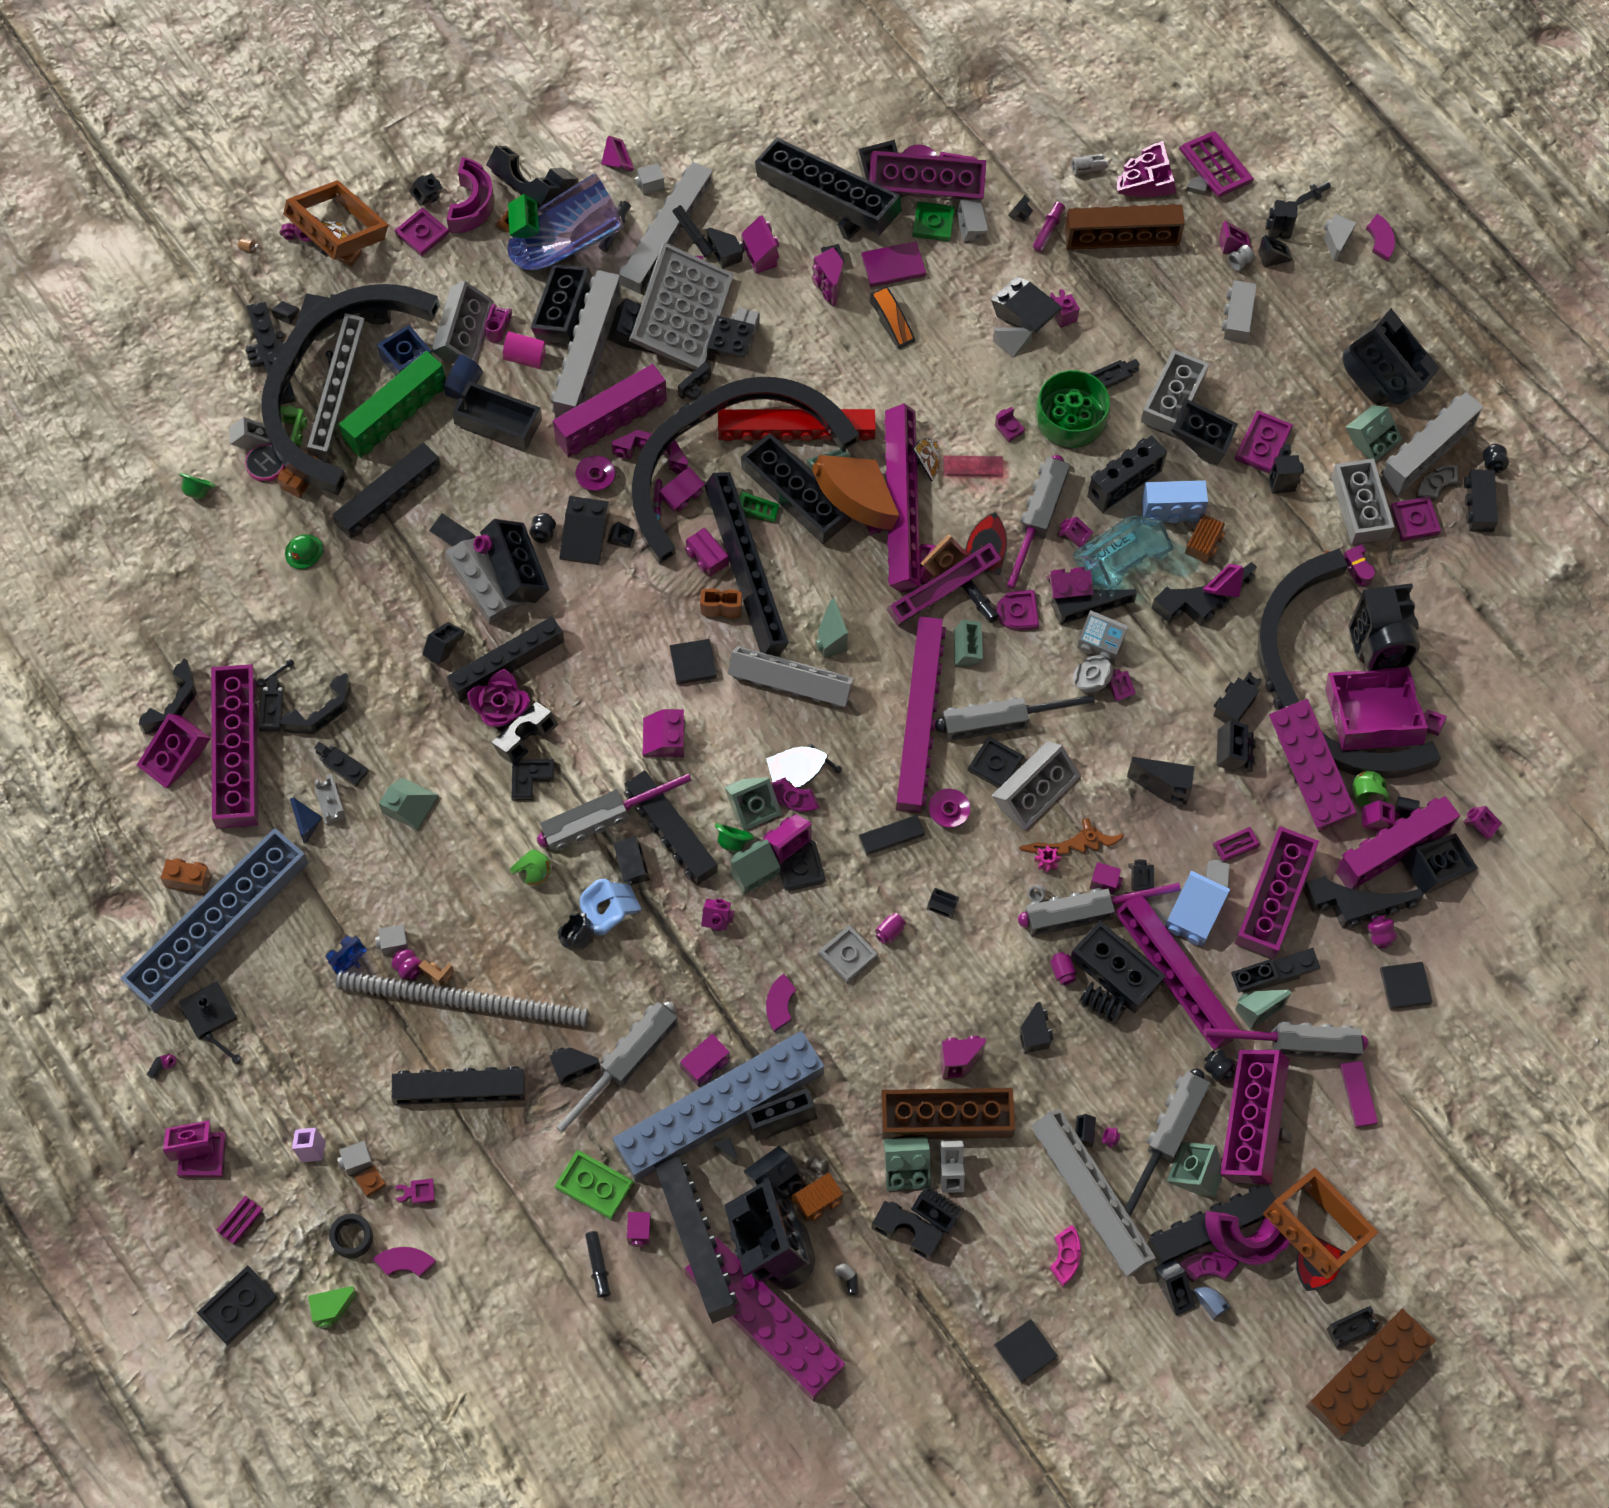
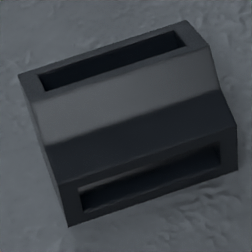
M935 888L928 902L927 910L952 919L960 897Z
M1088 1114L1076 1117L1075 1132L1085 1147H1093L1096 1117Z

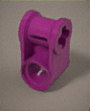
M492 304L485 322L486 337L490 342L497 343L503 339L512 318L511 308L503 309Z

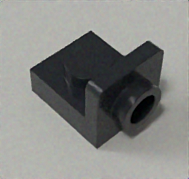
M1145 859L1134 860V863H1128V868L1131 869L1132 891L1154 888L1153 864L1147 863Z

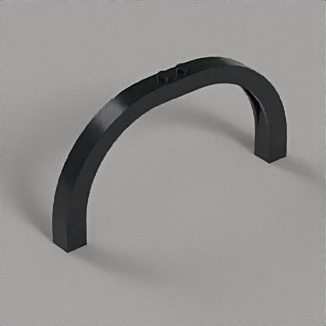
M396 284L365 285L348 289L329 297L312 308L298 322L287 341L282 343L278 357L273 359L262 394V417L270 444L280 461L298 478L335 495H339L347 480L344 469L315 459L297 447L289 438L282 425L281 406L285 390L312 342L326 328L343 319L345 313L353 315L371 310H392L432 322L440 308L438 296L419 289Z
M752 377L722 385L707 394L703 393L696 398V401L683 405L678 412L666 419L653 432L642 448L632 480V502L636 524L642 539L658 564L675 555L676 547L656 518L651 503L650 488L656 465L664 451L673 441L686 431L729 406L750 400H775L791 404L809 413L824 426L840 450L844 451L859 441V433L842 410L825 395L802 383L777 377Z
M1340 548L1316 556L1297 566L1277 585L1266 604L1258 631V658L1266 681V690L1272 694L1274 698L1273 704L1277 711L1299 702L1278 653L1277 629L1279 620L1288 605L1304 590L1320 582L1345 574L1348 565ZM1323 733L1338 770L1356 776L1365 771H1375L1384 779L1406 777L1437 767L1441 760L1433 741L1393 753H1370L1359 750L1342 751L1340 743Z

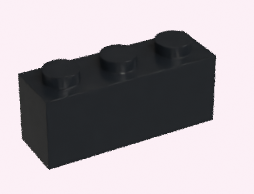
M1471 469L1468 476L1464 478V489H1467L1465 506H1468L1466 523H1469V531L1493 532L1498 523L1494 470Z
M808 1089L746 1111L748 1123L755 1141L817 1119L815 1105Z

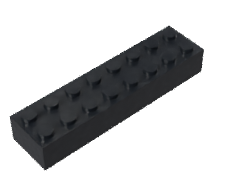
M778 137L755 160L758 178L879 236L902 211L900 195Z

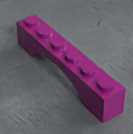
M990 542L938 577L891 604L887 611L898 626L997 564L1001 557Z

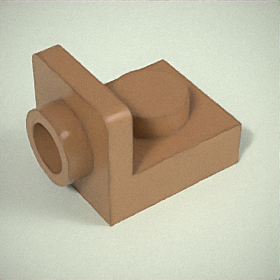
M423 960L419 965V969L422 971L421 974L438 987L448 984L454 976V969L450 963L442 971L435 963H428L426 960Z

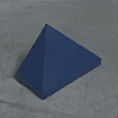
M293 797L290 798L301 838L303 843L309 841L322 817Z

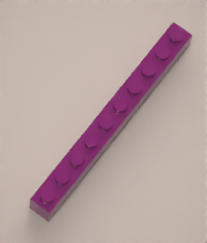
M905 403L885 410L884 420L886 430L885 474L887 487L899 514L892 530H888L889 586L900 593L921 586L917 457L912 450L916 444V411Z
M920 616L918 619L896 810L921 813V806H926L927 794H923V788L928 787L929 775H925L926 768H930L931 756H927L928 749L932 750L934 738L930 737V731L935 729L936 719L932 718V712L937 711L938 700H934V693L939 694L940 682L936 681V676H941L942 663H938V659L943 657L944 645H940L941 639H945L946 627H942L943 619Z

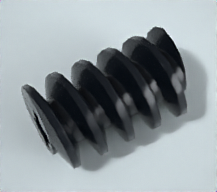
M1092 981L1084 991L1079 1002L1083 1000L1082 1007L1084 1008L1090 1004V1012L1098 1009L1097 1016L1099 1017L1105 1013V1021L1113 1018L1112 1025L1115 1026L1127 1006L1123 1007L1124 1000L1122 999L1116 1003V995L1109 999V991L1107 990L1101 994V986L1094 990V982Z

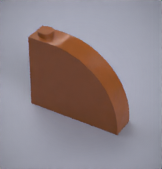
M819 455L812 470L822 492L828 500L840 511L863 524L892 530L899 514L877 461Z

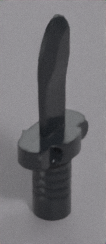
M1327 181L1318 187L1315 184L1310 185L1311 191L1301 195L1296 202L1300 205L1313 197L1317 200L1321 199V193L1330 189L1331 184Z

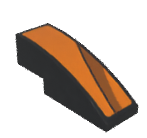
M888 286L871 293L870 303L878 313L880 323L897 348L900 349L915 342L912 330Z

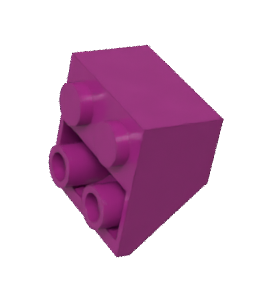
M763 215L759 216L741 233L742 244L756 274L777 267V259L779 258L777 250L779 247L778 239L776 236L773 237L769 221H765Z
M833 247L814 257L812 281L816 287L821 289L824 299L829 301L832 306H835L843 282V260Z
M970 1036L967 1039L958 1040V1038L953 1037L942 1041L940 1050L942 1079L964 1078L983 1056L986 1038Z

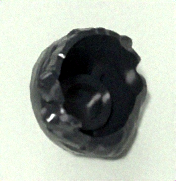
M586 913L570 914L568 922L558 930V939L562 946L568 950L585 949L593 943L594 925L587 918Z

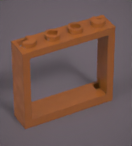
M339 180L286 199L283 215L334 260L385 240L388 224ZM334 198L362 222L367 229L339 239L308 212L306 208Z
M1313 1168L1278 1197L1263 1213L1326 1280L1379 1233L1316 1168ZM1302 1188L1357 1242L1338 1260L1283 1205Z

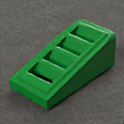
M745 492L739 495L746 517L775 522L779 508L778 503ZM752 504L755 505L754 510L751 509ZM760 506H763L762 513L759 512ZM768 508H771L770 515L766 514Z

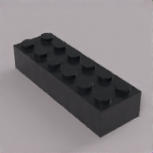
M771 433L741 456V469L822 544H825L852 521L851 517L840 511L824 495L813 472Z

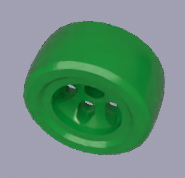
M1068 370L1053 375L1042 386L1036 401L1035 414L1038 428L1043 436L1058 446L1078 448L1093 443L1101 436L1109 419L1110 399L1107 389L1095 376L1086 372ZM1060 410L1063 414L1058 415L1056 412ZM1087 414L1088 418H1082L1081 415ZM1072 418L1075 420V422L1070 423L1068 422V419Z

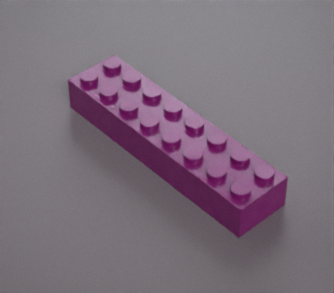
M253 664L211 667L212 821L216 829L259 826L257 674Z
M716 1237L715 1240L718 1247L714 1248L715 1253L721 1254L725 1265L721 1267L722 1272L728 1273L732 1284L728 1286L729 1291L735 1292L739 1304L735 1305L738 1314L728 1318L814 1401L845 1369V1363L763 1282L755 1280L752 1274L746 1277L743 1274L740 1260ZM689 1264L685 1268V1274L697 1286Z

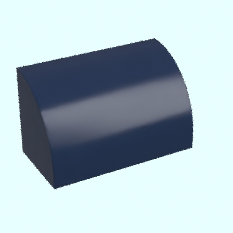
M459 354L443 385L445 395L457 400L459 398L462 399L461 395L468 382L471 381L477 384L483 373L481 367L472 359Z

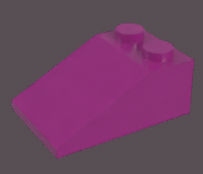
M168 713L137 763V766L168 789L201 755L211 738L183 716Z

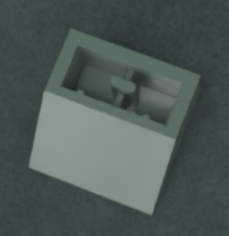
M1372 405L1346 426L1352 443L1369 459L1374 458L1375 462L1402 440L1388 407Z
M767 839L762 842H755L750 849L745 852L740 851L736 853L731 859V876L744 895L780 875V865Z
M927 1136L883 1139L887 1191L924 1189L927 1186L931 1188L930 1148Z

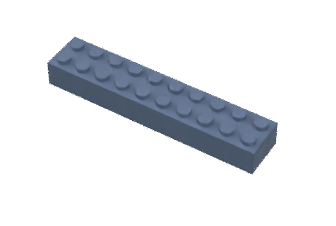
M274 828L120 978L125 987L150 1010L156 1013L308 864L305 853Z
M800 1031L613 1137L614 1147L636 1182L656 1170L654 1165L676 1156L680 1157L747 1118V1110L785 1097L823 1075L824 1065L803 1031Z

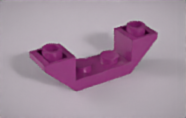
M636 430L612 442V454L619 458L632 459L636 446L642 449L652 433ZM676 440L673 441L662 455H670L668 459L669 470L680 474L688 468V460Z

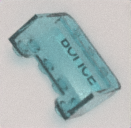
M1134 515L1122 520L1083 545L1072 555L1079 567H1085L1086 571L1091 570L1092 582L1095 586L1114 590L1121 586L1122 576L1127 573L1128 569L1140 565L1143 562L1142 560L1147 557L1165 558L1174 547L1162 521Z

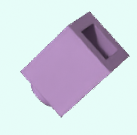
M316 1128L295 1130L292 1150L301 1162L323 1160L326 1141Z

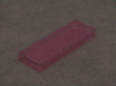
M944 455L943 476L1003 477V456Z

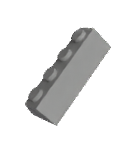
M467 281L451 286L431 351L449 362L455 363L459 354L476 362L485 332V322L494 300Z
M475 538L462 541L446 550L445 559L488 624L522 605L523 602L505 600L488 553L483 555L474 549Z
M1047 741L991 796L1004 814L1020 828L1026 830L1081 775L1064 747Z

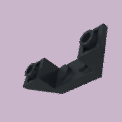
M184 658L173 670V677L176 683L183 687L178 689L175 699L167 705L164 714L149 708L146 713L141 715L139 727L142 733L149 734L158 731L168 713L182 716L197 695L192 670L187 659Z
M347 673L336 676L329 684L332 694L336 697L335 699L329 700L319 711L311 713L307 720L304 719L297 709L286 713L279 721L282 730L287 733L315 734L347 710L351 685Z

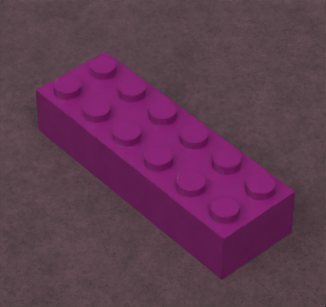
M873 151L871 154L869 181L898 195L954 200L981 199L982 201L984 199L987 160Z
M652 363L554 419L553 427L556 442L567 457L580 453L583 448L594 445L604 436L613 434L618 428L627 426L632 420L646 415L655 407L662 406L667 401L666 380Z
M1308 698L1269 714L1318 832L1356 817L1355 808Z
M1446 796L1440 799L1434 798L1424 809L1417 808L1410 814L1409 818L1399 819L1393 824L1394 827L1389 830L1387 828L1382 829L1376 834L1377 837L1374 839L1367 838L1359 844L1360 847L1353 850L1351 848L1343 853L1342 860L1338 862L1339 866L1336 874L1347 888L1355 890L1400 863V859L1415 847L1435 841L1451 832L1460 814Z
M1279 826L1234 944L1275 960L1317 849L1318 840Z
M1239 1050L1220 1173L1230 1183L1272 1184L1290 1061L1280 1050Z

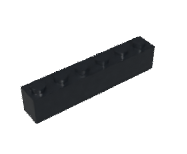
M422 442L333 513L335 525L350 539L355 535L361 534L366 526L376 522L381 514L391 510L396 502L407 497L411 490L422 485L424 480L430 475L437 473L441 467L439 457Z
M553 616L448 675L449 688L459 702L468 698L467 693L472 688L479 685L487 686L489 679L498 671L505 669L512 673L564 643L562 629Z
M644 770L624 783V795L628 800L658 786ZM664 794L636 805V811L640 817H645L649 822L650 830L660 836V842L666 850L669 848L673 853L672 858L678 866L680 864L685 869L684 873L689 881L693 880L696 885H699L718 872V864Z
M510 1066L502 1070H498L496 1067H487L485 1070L465 1068L463 1071L443 1069L441 1072L425 1069L420 1070L419 1073L401 1070L398 1073L392 1074L391 1099L394 1105L525 1100L524 1069H520L517 1066Z
M1258 1184L1248 1190L1249 1193L1243 1196L1241 1193L1229 1198L1230 1202L1223 1205L1219 1202L1209 1209L1213 1212L1227 1213L1238 1217L1239 1228L1242 1230L1266 1218L1263 1213L1276 1199L1268 1184L1262 1187ZM1199 1211L1191 1215L1190 1220L1184 1223L1182 1220L1177 1221L1170 1226L1171 1229L1164 1232L1160 1229L1150 1235L1151 1238L1147 1244L1156 1257L1155 1260L1158 1266L1171 1259L1177 1260L1212 1243L1206 1229V1213Z

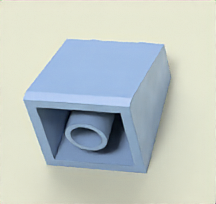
M1191 871L1166 922V929L1175 936L1180 935L1187 938L1194 945L1203 946L1230 889Z

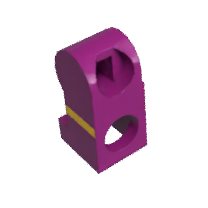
M1361 544L1345 551L1343 557L1348 565L1347 570L1359 586L1365 587L1372 582L1375 570L1365 560L1366 550Z

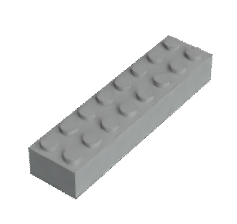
M597 270L595 277L591 278L590 293L585 295L584 304L586 305L584 309L580 310V322L574 328V340L569 343L568 357L563 360L562 375H558L556 382L557 390L553 391L551 395V403H553L552 412L555 413V419L587 401L616 308L622 297L620 275Z

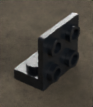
M717 315L707 345V360L715 362L716 356L721 353L744 358L754 330V324Z

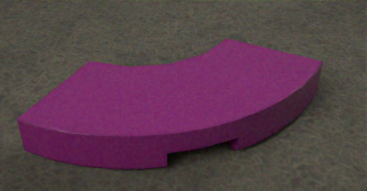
M1376 214L1366 228L1374 239L1372 252L1389 261L1395 247L1394 233L1389 223L1382 216Z
M786 777L771 782L779 804L795 811H812L820 808L812 788L798 789L791 785Z
M784 973L773 983L766 1000L767 1019L774 1032L792 1021L788 1012V1003L790 998L796 993V989Z
M412 1247L391 1248L373 1258L374 1262L387 1276L399 1271H408L420 1278L437 1263L426 1252Z
M1219 1252L1196 1253L1179 1263L1185 1270L1187 1278L1192 1282L1207 1275L1216 1276L1225 1281L1239 1264L1235 1259Z

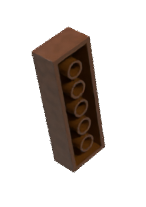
M1182 204L1101 208L1076 207L1068 209L1065 225L1066 249L1180 245L1185 225Z
M1013 1088L881 1090L882 1140L925 1136L928 1139L1013 1138L1015 1132Z
M1402 1308L1306 1407L1340 1439L1436 1340Z

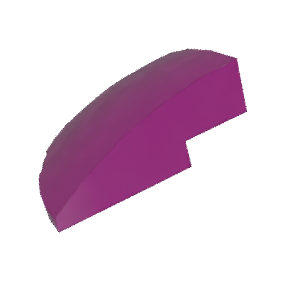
M1163 141L1143 149L1142 155L1136 159L1131 158L1124 165V172L1122 176H1118L1117 180L1118 194L1134 197H1156L1177 193Z

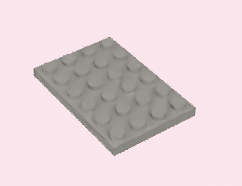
M664 242L629 341L696 370L706 360L707 345L717 315L720 316L734 274Z

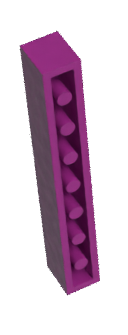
M1141 895L1127 900L1115 914L1151 964L1165 975L1164 982L1203 1036L1205 1028L1240 1030L1145 898ZM1205 1037L1213 1050L1228 1045L1234 1040V1038Z

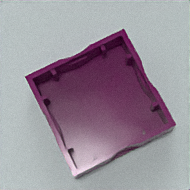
M1409 667L1328 673L1325 691L1342 751L1424 745L1428 727L1422 707L1416 698V688Z

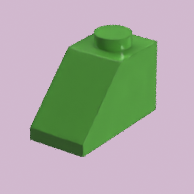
M353 1286L308 1295L312 1322L315 1327L328 1328L333 1326L332 1323L340 1320L357 1296Z

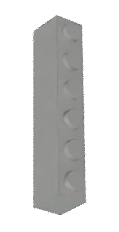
M736 646L733 650L728 669V675L733 676L734 679H746L760 686L768 685L774 690H786L795 696L804 695L811 697L812 700L817 702L826 701L835 707H846L854 681L853 677Z

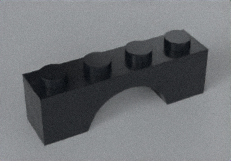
M495 146L486 164L491 169V172L496 176L502 177L507 185L516 188L520 195L525 194L536 200L538 208L551 207L560 187L547 177H536L533 181H528L524 178L519 168L520 156L507 146Z

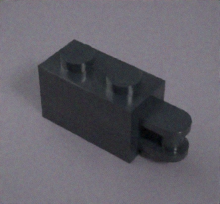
M1249 672L1244 680L1238 677L1235 683L1230 682L1225 689L1226 695L1223 698L1219 697L1213 707L1216 709L1213 716L1225 724L1230 720L1240 722L1256 700L1259 692L1257 687L1262 679L1252 676L1253 673Z

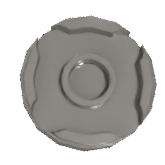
M1095 655L1086 658L1082 665L1079 664L1073 676L1077 687L1086 693L1101 690L1110 682L1113 676V667L1109 660L1104 656Z

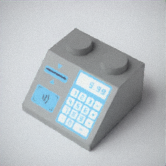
M1090 610L1077 648L1085 654L1104 656L1109 662L1115 663L1124 644L1128 626Z

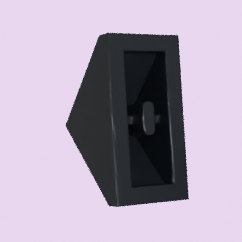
M550 168L546 175L548 179L560 187L553 202L578 181V178L565 168Z
M1267 235L1262 237L1258 253L1264 268L1293 260L1285 243Z

